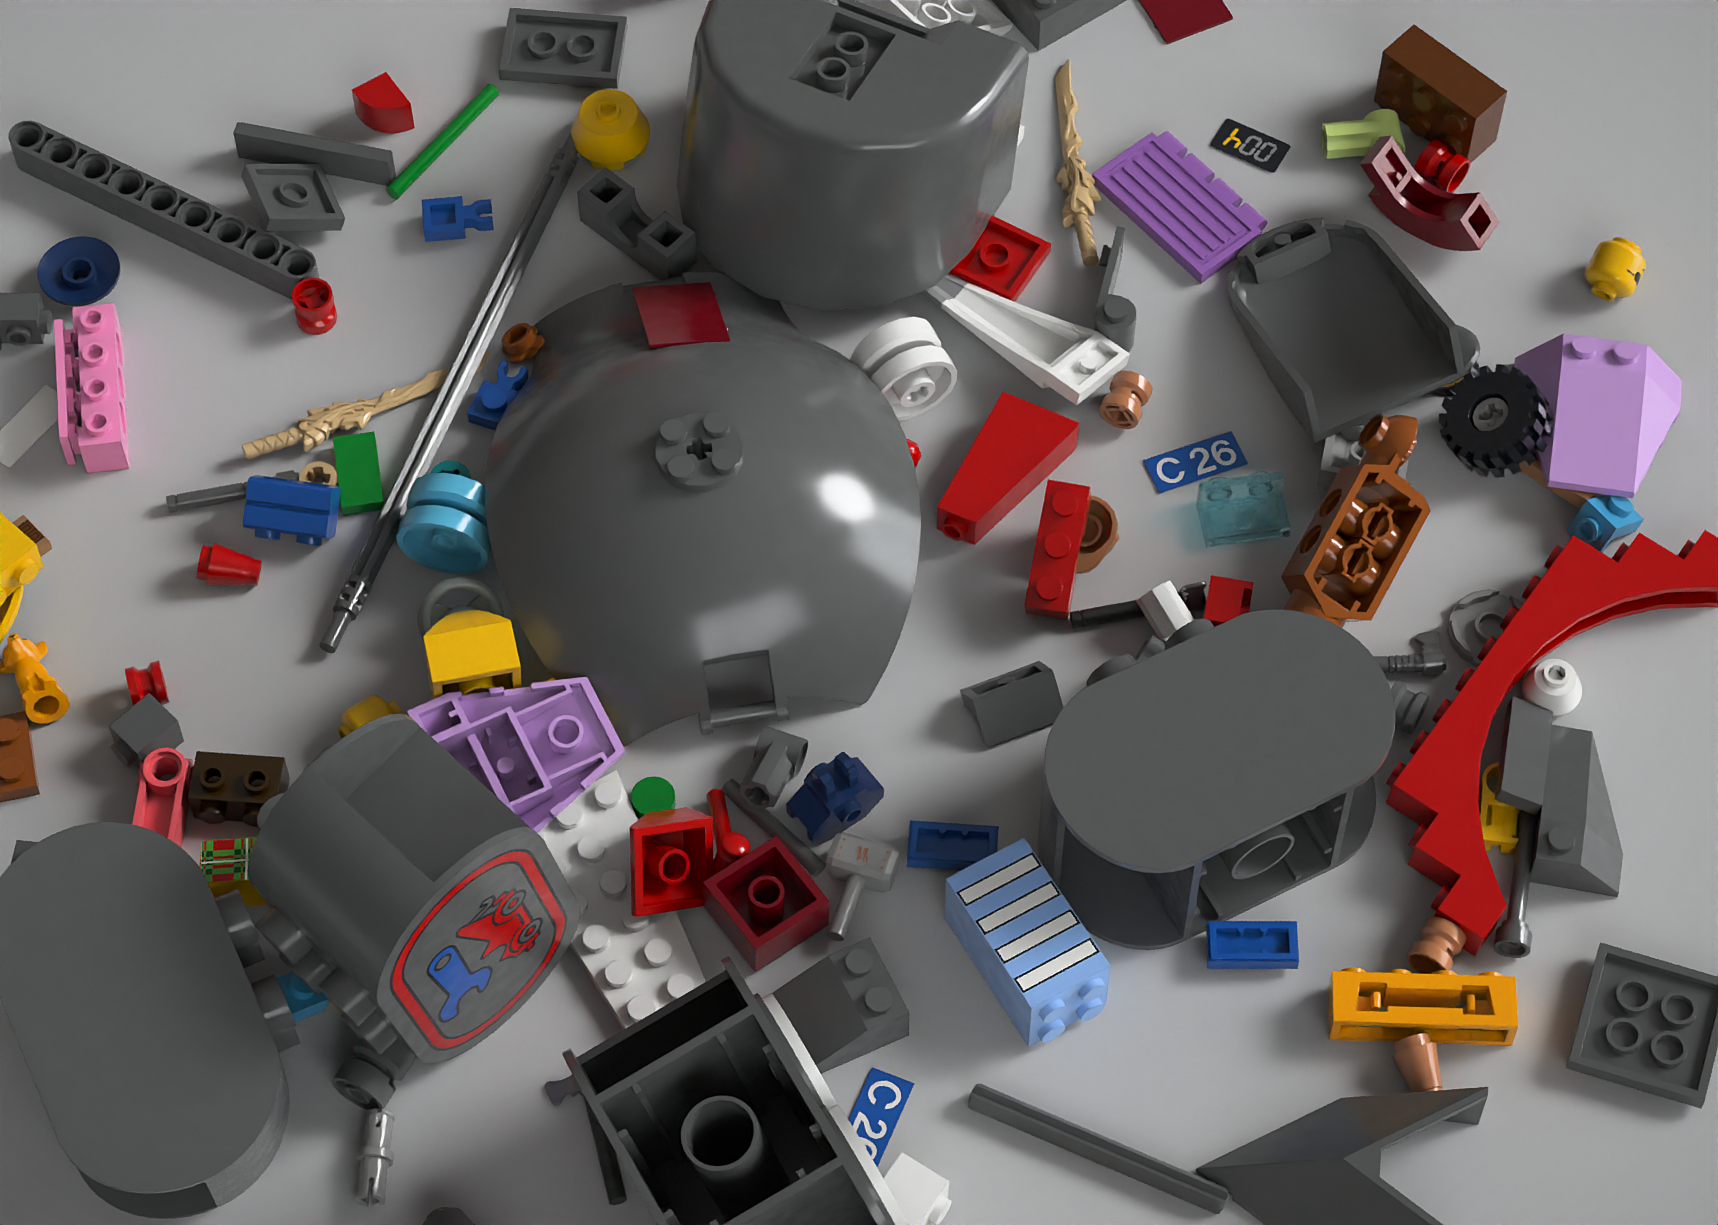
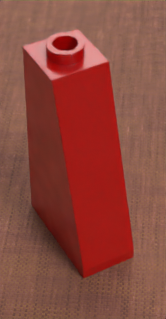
M1002 392L937 506L936 529L942 531L953 540H964L975 545L1075 451L1078 443L1079 422Z

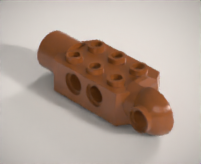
M1377 414L1365 425L1358 438V445L1364 449L1363 457L1358 465L1340 468L1281 575L1291 595L1283 610L1308 613L1332 622L1343 628L1346 622L1372 620L1431 511L1424 495L1412 488L1409 482L1394 473L1397 468L1409 459L1416 446V435L1419 425L1416 418L1406 415H1394L1387 418L1382 414Z

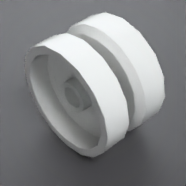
M918 317L900 318L882 325L868 334L856 346L850 358L878 386L891 405L898 421L916 417L938 405L951 392L957 381V369L949 355L941 348V341L933 327L926 319Z

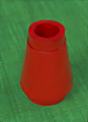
M214 543L213 547L203 545L196 578L206 580V585L250 584L257 586L262 561Z

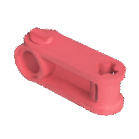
M168 747L159 748L146 756L144 762H140L137 778V787L139 789L132 824L157 832L181 848L190 805L188 794L194 767L192 759L184 758L183 754L176 749ZM165 774H176L174 778L168 781L159 780Z

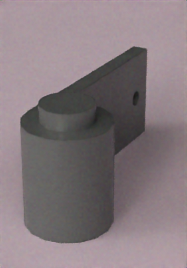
M1117 226L1112 247L1103 245L1099 266L1106 267L1096 305L1094 330L1125 351L1130 352L1134 345L1136 308L1129 299L1113 295L1122 260L1125 228Z

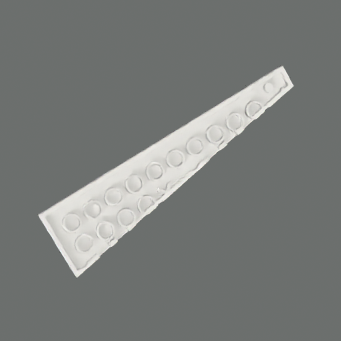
M616 770L591 784L538 834L544 839L580 905L579 924L569 945L624 1030L706 981L676 911L640 917L631 915L630 826L638 820Z

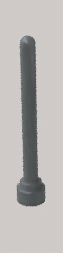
M1524 810L1520 812L1518 842L1515 851L1507 919L1496 929L1494 949L1497 953L1511 958H1522L1529 955L1532 942V933L1525 922L1538 813L1534 815Z

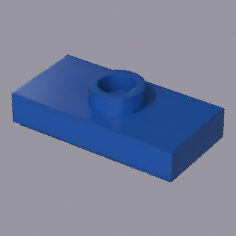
M910 820L907 867L961 871L997 852L999 826Z
M1206 921L1207 969H1298L1297 921Z

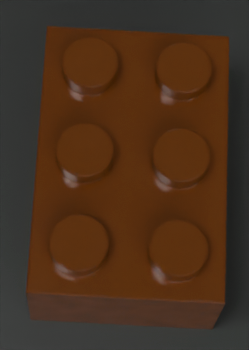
M1414 24L1382 52L1374 102L1381 109L1394 110L1398 114L1399 120L1406 124L1417 136L1424 137L1429 142L1438 139L1447 145L1450 153L1453 155L1461 154L1472 163L1497 139L1507 90Z

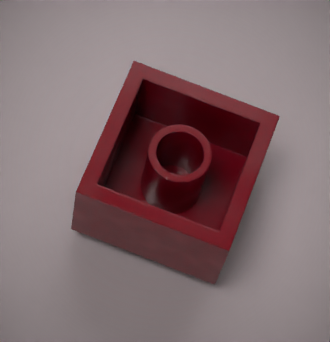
M777 835L703 882V906L755 973L829 925L830 901Z

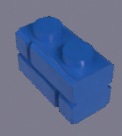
M261 475L250 476L247 482L243 528L255 529V537L280 540L281 533L297 535V543L322 545V539L332 538L336 534L341 488L334 485Z

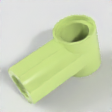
M1375 110L1365 116L1364 120L1322 123V150L1326 159L1365 156L1378 138L1382 136H1392L1403 154L1405 152L1399 117L1394 110Z

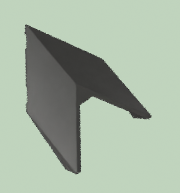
M1488 1087L1340 1098L1196 1168V1173L1208 1181H1213L1225 1187L1228 1193L1233 1196L1232 1200L1264 1225H1443L1380 1178L1381 1151L1441 1121L1478 1125L1488 1097Z

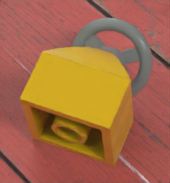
M469 577L450 578L430 589L420 604L417 623L419 633L424 641L427 676L432 700L452 692L461 691L462 695L489 692V688L504 687V690L522 688L521 666L511 620L504 618L503 607L497 594L485 583ZM455 590H468L478 594L466 606L458 605L450 608L436 603L442 596ZM489 606L490 612L483 611ZM430 617L440 619L431 627Z

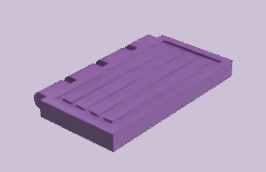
M1165 131L1157 137L1151 132L1092 174L1095 181L1094 186L1202 284L1235 260L1245 246L1259 237L1267 225V220L1248 203L1240 206L1243 199L1223 180L1217 178L1212 181L1215 173L1193 153L1185 156L1188 149L1172 134Z

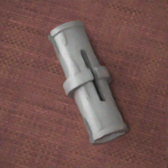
M377 1108L369 1109L365 1112L363 1147L358 1149L356 1158L357 1163L360 1164L357 1193L355 1195L357 1203L368 1206L370 1188H373L372 1198L373 1206L375 1207L385 1204L387 1169L393 1165L394 1153L390 1150L393 1122L395 1120L393 1112L382 1109L380 1127H377Z

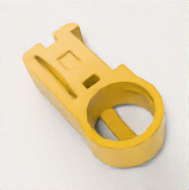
M1496 762L1484 770L1479 785V813L1485 850L1490 851L1492 845L1500 846L1499 851L1501 853L1511 854L1515 851L1518 842L1516 830L1520 809L1495 800V794L1488 788L1487 781L1492 777L1498 776L1500 762Z

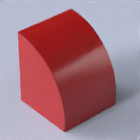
M387 72L352 89L356 115L369 128L383 133H401L415 128L411 103Z

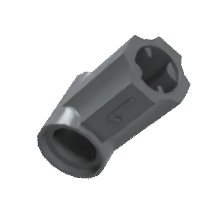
M768 726L764 727L756 744L753 762L740 784L739 796L746 800L749 807L763 811L765 808L776 805L790 776L796 777L803 766L808 750V740Z

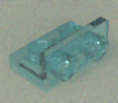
M1259 471L1249 476L1235 478L1215 477L1201 482L1198 488L1196 506L1206 548L1289 537L1291 525L1282 493L1284 484L1282 472L1268 473L1266 471Z

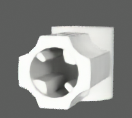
M1170 580L1151 589L1136 601L1159 637V640L1165 644L1170 636L1179 628L1197 620L1192 617Z

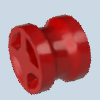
M160 661L151 662L145 669L138 670L135 667L125 669L133 706L149 693L161 705L170 703Z

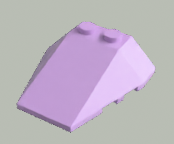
M1563 333L1515 357L1514 367L1530 377L1550 404L1548 407L1553 412L1554 420L1548 421L1553 428L1551 437L1543 436L1542 438L1546 442L1547 447L1543 453L1537 449L1535 450V455L1539 461L1547 486L1633 498L1652 465L1656 452L1663 445L1672 423H1675L1679 416L1681 379L1648 345Z
M587 677L531 683V687L504 690V687L489 688V692L462 695L461 691L446 693L407 711L409 717L416 721L424 731L537 833L625 755V749Z

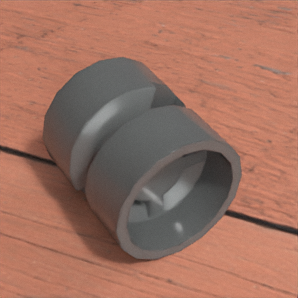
M359 1037L352 1047L355 1057H347L331 1082L342 1096L365 1110L377 1108V1113H381L396 1091L392 1082L401 1081L416 1056L398 1039L381 1055H378Z

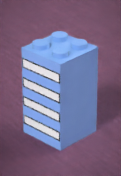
M1025 838L946 878L944 919L1028 1047L1040 1040L1044 1043L1052 1041L1063 1033L1066 1026L1079 1019L1081 1021H1088L1104 1009L1107 1001L1111 965Z

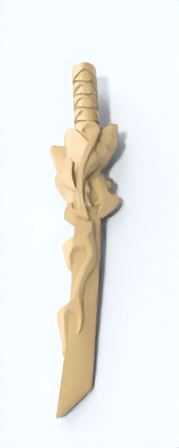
M1068 59L1055 76L1059 127L1064 166L1059 171L1056 181L1058 183L1062 182V190L1069 193V196L1064 200L1065 205L1061 212L1063 215V226L1069 228L1075 224L1080 252H1082V262L1085 266H1094L1098 263L1099 259L1095 249L1096 246L1089 215H1094L1093 202L1101 201V197L1094 187L1095 181L1093 177L1085 171V160L1080 158L1078 154L1083 142L1075 130L1074 115L1078 111V103L1072 91L1070 59Z
M490 352L484 354L475 374L481 371ZM450 368L428 372L425 379L403 388L386 390L382 396L371 400L359 398L357 402L353 403L333 402L328 407L307 410L308 417L298 420L297 427L266 436V438L254 440V442L242 444L246 460H250L263 454L298 444L299 442H303L304 452H307L313 446L318 447L323 441L328 439L329 434H333L338 428L349 430L358 427L361 430L366 426L372 415L440 389Z

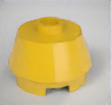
M604 89L592 93L583 101L572 123L571 134L576 150L583 157L591 161L592 167L600 170L606 167L610 171L625 168L624 163L634 159L638 154L640 156L644 154L650 138V124L631 96L619 90Z

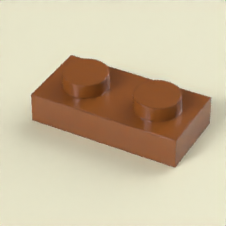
M25 711L0 716V802L39 795L40 790L29 718Z

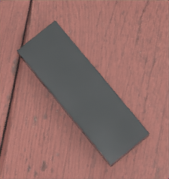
M1514 696L1508 703L1495 800L1534 815L1542 807L1553 711Z

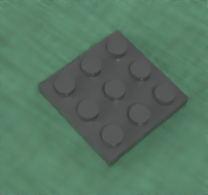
M1600 942L1566 1069L1701 1109L1705 1102L1718 1049V977Z

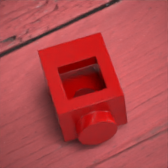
M1211 575L1203 619H1209L1213 626L1216 627L1237 616L1248 613L1254 582Z

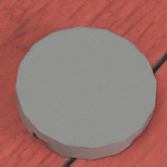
M1490 589L1471 592L1461 598L1454 606L1449 617L1447 633L1452 648L1463 660L1478 667L1482 662L1477 658L1481 649L1491 636L1498 640L1504 631L1500 628V624L1512 606L1518 609L1522 607L1523 603L1519 599L1511 595L1510 598L1499 595L1500 591Z

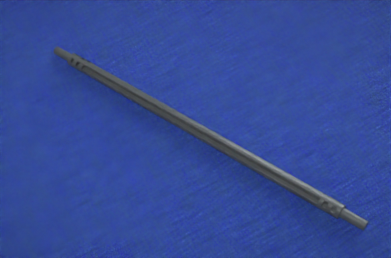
M571 131L563 147L556 150L332 608L335 614L319 644L320 648L328 653H335L349 622L357 618L397 535L401 519L407 511L406 503L411 487L417 478L426 475L579 161L578 151L576 150Z

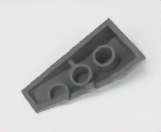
M1552 725L1543 805L1538 811L1530 882L1618 897L1623 851L1593 732Z

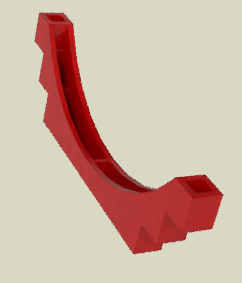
M1704 530L1696 543L1688 540L1678 556L1641 533H1638L1630 546L1623 542L1612 559L1574 535L1564 549L1557 545L1544 564L1548 571L1541 579L1535 575L1524 590L1522 598L1526 599L1522 607L1518 609L1512 606L1500 624V628L1504 630L1498 640L1491 636L1481 649L1477 657L1482 661L1475 671L1468 667L1455 687L1459 694L1454 701L1451 702L1446 698L1433 716L1432 721L1437 724L1430 734L1422 730L1409 750L1414 755L1409 763L1405 765L1399 762L1389 776L1386 784L1391 787L1386 804L1420 825L1408 843V846L1414 850L1407 865L1442 887L1430 906L1431 909L1436 911L1434 917L1447 919L1460 927L1467 937L1462 949L1473 956H1476L1507 907L1485 850L1478 806L1481 755L1490 724L1506 695L1536 662L1578 634L1612 619L1656 609L1718 608V537Z

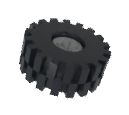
M1496 364L1495 372H1492L1488 365L1479 368V376L1474 377L1469 372L1463 376L1466 383L1462 387L1455 383L1450 388L1454 397L1452 399L1445 397L1441 406L1447 413L1439 414V423L1443 427V429H1440V433L1449 449L1471 472L1475 470L1480 476L1488 477L1490 471L1495 478L1505 477L1504 469H1509L1512 474H1516L1522 471L1519 464L1523 461H1526L1529 466L1536 461V458L1532 455L1536 449L1542 453L1544 452L1547 444L1542 438L1543 436L1551 437L1553 428L1548 421L1554 420L1553 412L1548 407L1550 404L1530 377L1527 374L1524 375L1520 369L1512 367L1511 371H1509L1505 365ZM1492 412H1499L1501 417L1496 418L1495 425L1490 426L1486 420L1492 418Z

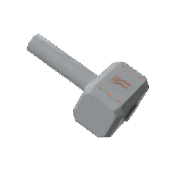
M845 832L835 835L826 859V872L832 878L845 881L846 884L827 932L829 938L835 941L844 940L863 887L879 892L891 890L900 865V852L895 847Z

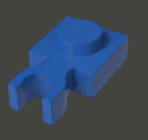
M462 196L423 199L422 215L425 242L465 239L466 228H474L478 231L494 230L492 216L480 217L481 214L492 213L491 199L478 200L466 206H463Z
M502 360L497 369L498 380L496 384L483 381L467 412L468 422L496 430L507 407L519 394L518 390L525 385L528 379L527 368L521 366L516 376L508 377L506 376L509 371L508 362Z

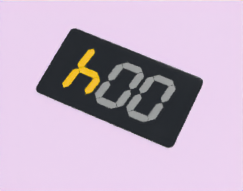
M1229 118L1225 120L1210 144L1215 149L1270 173L1276 172L1291 148L1285 142Z

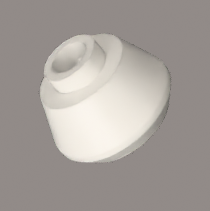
M1547 659L1526 673L1522 683V692L1527 702L1553 711V716H1559L1569 713L1578 705L1582 695V686L1574 668L1569 663L1560 659Z

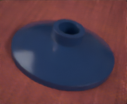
M79 236L65 239L52 246L41 258L37 276L42 291L51 300L66 306H84L95 303L107 296L116 286L121 270L118 256L110 245L97 238Z

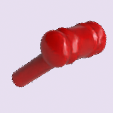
M712 789L706 795L710 816L713 817V832L717 847L714 857V875L748 854L751 849L750 842L744 835L731 831L725 796L721 789Z

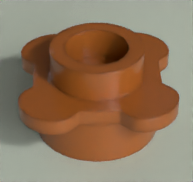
M520 323L511 327L503 335L501 340L503 344L502 351L504 354L510 355L508 359L512 364L532 358L539 348L543 346L545 339L541 335H536L538 330L535 326Z

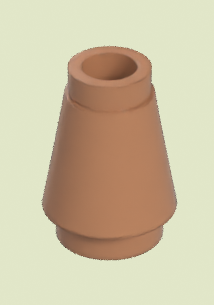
M1429 1034L1412 1035L1393 1044L1396 1054L1392 1058L1411 1092L1442 1090L1437 1044L1431 1042Z

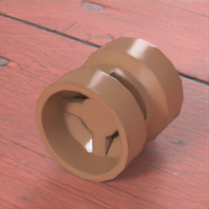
M1123 370L1114 375L1109 387L1111 393L1103 398L1099 407V413L1106 422L1115 427L1132 429L1138 425L1142 416L1141 406L1148 402L1153 388L1150 382L1143 376L1132 371Z
M1429 917L1420 930L1421 940L1412 944L1406 959L1408 964L1420 974H1431L1439 970H1451L1453 966L1451 958L1453 955L1461 952L1467 937L1462 929L1453 922L1440 917Z

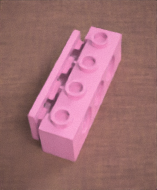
M114 303L73 307L74 329L65 330L62 319L54 320L59 440L67 464H76V454H81L87 474L129 469L122 330ZM74 350H78L79 357H75ZM76 384H80L79 392H77ZM78 419H82L81 427L78 425Z

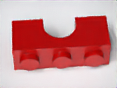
M1048 479L1024 603L1026 614L1068 621L1076 582L1079 550L1082 537L1084 538L1091 501L1090 486Z

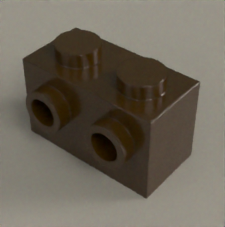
M197 751L188 794L194 819H200L210 824H220L224 821L244 822L247 825L258 827L257 816L260 808L270 798L285 793L288 790L290 777L285 758Z

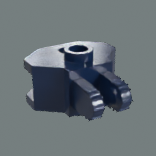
M841 752L828 764L823 762L810 770L804 779V784L786 803V812L791 818L797 817L807 828V838L812 844L833 839L837 833H842L865 818L884 797V788L858 757L850 758L845 752Z

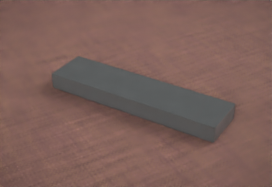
M237 122L233 132L239 158L270 164H320L325 174L388 186L396 178L391 150L243 122Z

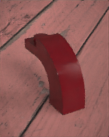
M1392 136L1379 137L1360 163V166L1374 185L1368 196L1376 207L1399 228L1433 246L1454 251H1477L1482 248L1499 224L1498 219L1480 192L1449 193L1425 181L1411 166Z

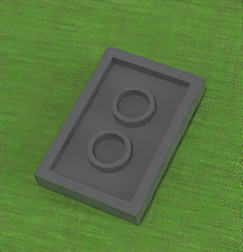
M510 8L499 64L500 80L618 89L628 28L627 17Z

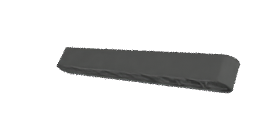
M31 120L15 124L9 132L10 146L15 162L21 171L292 300V290L297 283L308 278H319L316 259L307 249L269 231H265L250 222Z

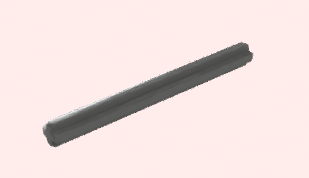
M976 1084L970 1093L968 1107L971 1110L1214 1214H1220L1226 1204L1228 1190L1225 1187L983 1084Z

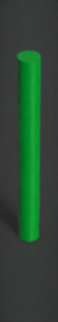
M487 84L387 186V193L393 199H399L499 96L498 89L492 84Z

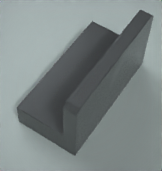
M1040 661L960 690L964 706L975 714L983 743L988 747L1053 724L1060 711L1064 708L1053 670Z

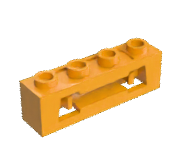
M1357 967L1332 971L1328 986L1329 1040L1397 1042L1412 1035L1427 1033L1431 1042L1438 1044L1512 1046L1518 1029L1516 977L1503 976L1498 972L1492 971L1482 972L1477 975H1457L1450 970H1439L1431 974H1416L1406 969H1391L1385 973L1366 972ZM1381 1002L1382 1007H1387V1012L1378 1011L1381 1008ZM1457 1004L1466 1005L1464 1008H1456ZM1358 1026H1383V1027H1358ZM1462 1028H1463V1029H1487V1030H1458V1029H1462Z

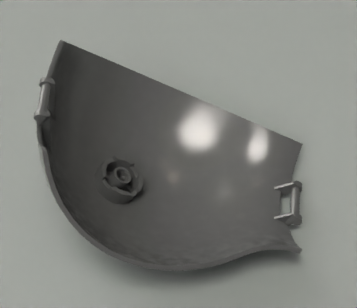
M683 272L679 277L622 286V283L613 284L567 303L534 325L538 330L536 335H541L545 342L535 355V362L529 380L507 407L496 427L489 448L485 473V510L491 549L505 594L527 639L555 680L587 677L623 747L658 728L698 713L701 733L705 735L713 733V728L774 717L777 718L778 722L789 720L786 698H825L852 702L859 705L868 702L890 662L909 611L917 575L921 533L920 498L914 462L900 423L878 386L858 365L840 352L809 338L791 322L780 301L761 297L724 273ZM711 282L725 326L728 328L730 342H704L663 348H649L632 287ZM768 655L773 700L710 711L704 672L705 665Z

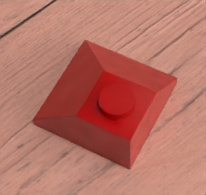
M683 807L646 813L630 826L632 916L640 917L703 906V882L714 876L712 816Z

